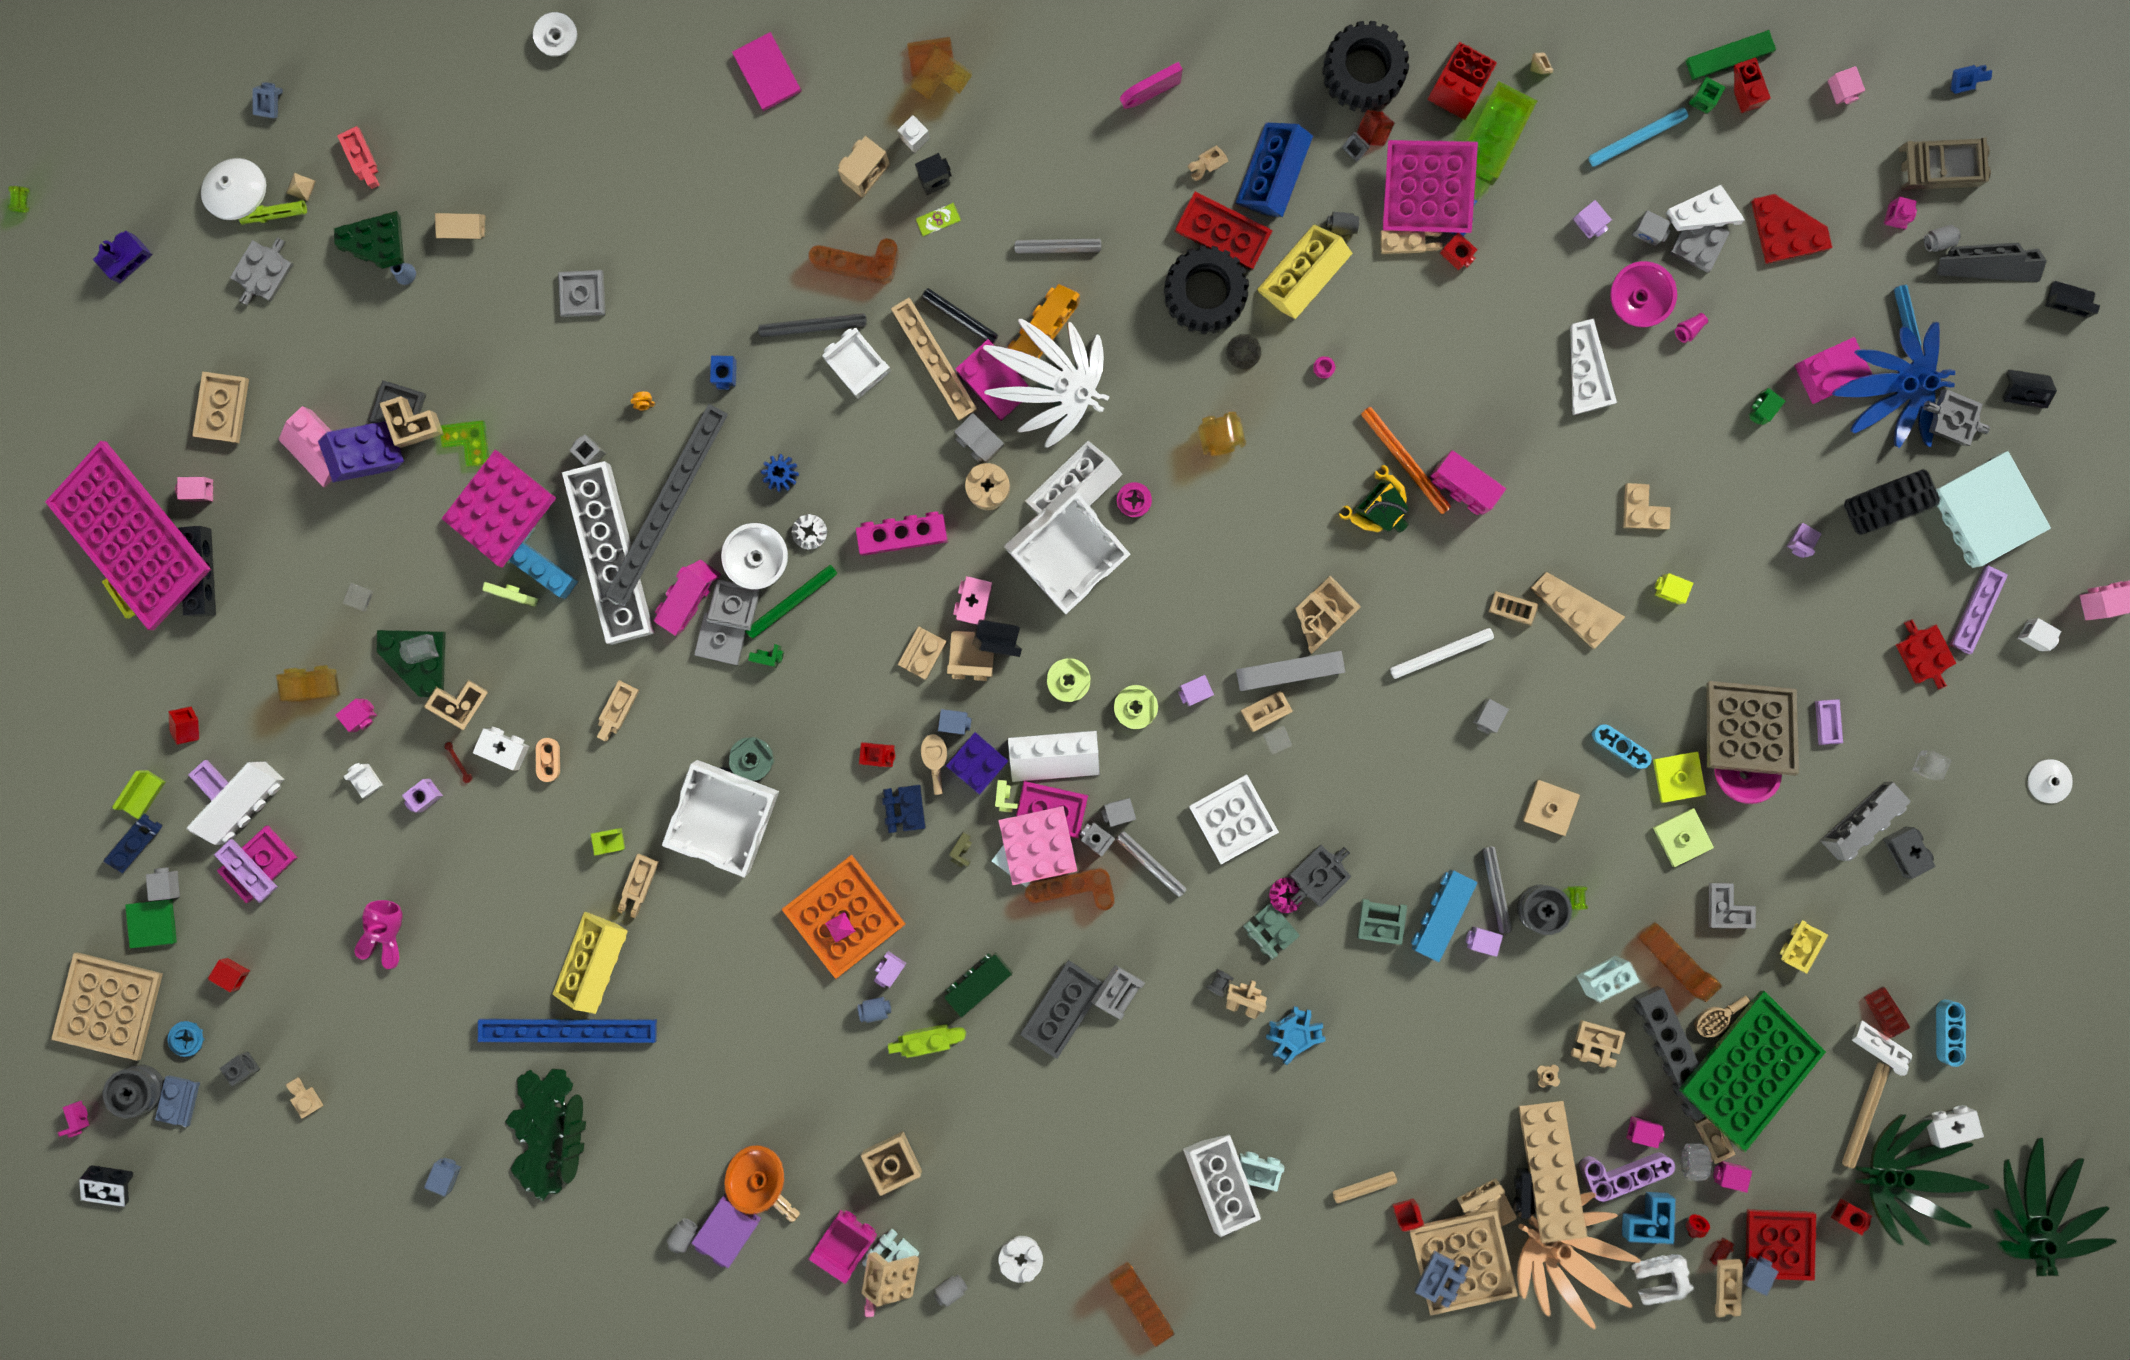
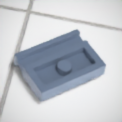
M170 1075L166 1076L155 1120L174 1125H183V1127L190 1126L200 1082H193Z

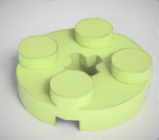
M1062 659L1055 662L1049 669L1047 685L1051 694L1058 700L1073 702L1081 699L1088 692L1090 674L1087 667L1079 660ZM1073 675L1074 685L1068 684L1065 686L1063 684L1065 682L1063 676Z
M1140 685L1126 687L1120 691L1114 702L1115 716L1121 724L1131 729L1146 727L1152 723L1158 712L1156 697L1150 690ZM1134 701H1138V704L1142 705V709L1138 710L1137 714L1129 708L1130 705H1133Z

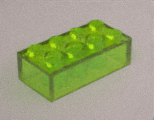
M1500 81L1493 88L1466 141L1478 142L1476 178L1492 186L1499 178L1537 103V100Z

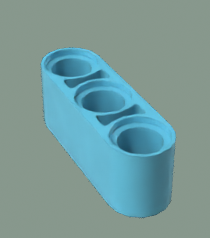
M1945 999L1941 1000L1936 1007V1054L1939 1061L1954 1067L1961 1066L1966 1058V1012L1962 1004ZM1953 1006V1013L1949 1016L1948 1009ZM1953 1028V1035L1949 1038L1948 1032ZM1953 1050L1954 1055L1949 1060L1948 1054Z

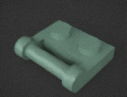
M1362 899L1357 938L1402 945L1407 905L1399 904V906ZM1369 911L1396 914L1398 918L1397 921L1368 917Z

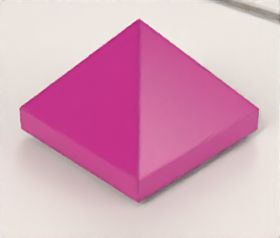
M845 912L825 923L835 942L855 932Z

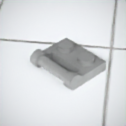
M1114 965L1091 1002L1122 1020L1125 1015L1124 1011L1139 988L1144 986L1145 982L1119 966Z

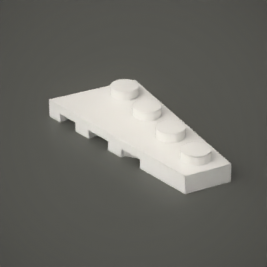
M1594 319L1572 324L1570 326L1573 415L1616 404V397Z

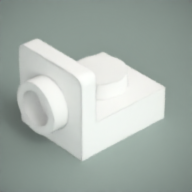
M360 763L351 766L348 769L349 773L343 776L345 780L352 782L362 798H366L383 786L369 764L360 765Z

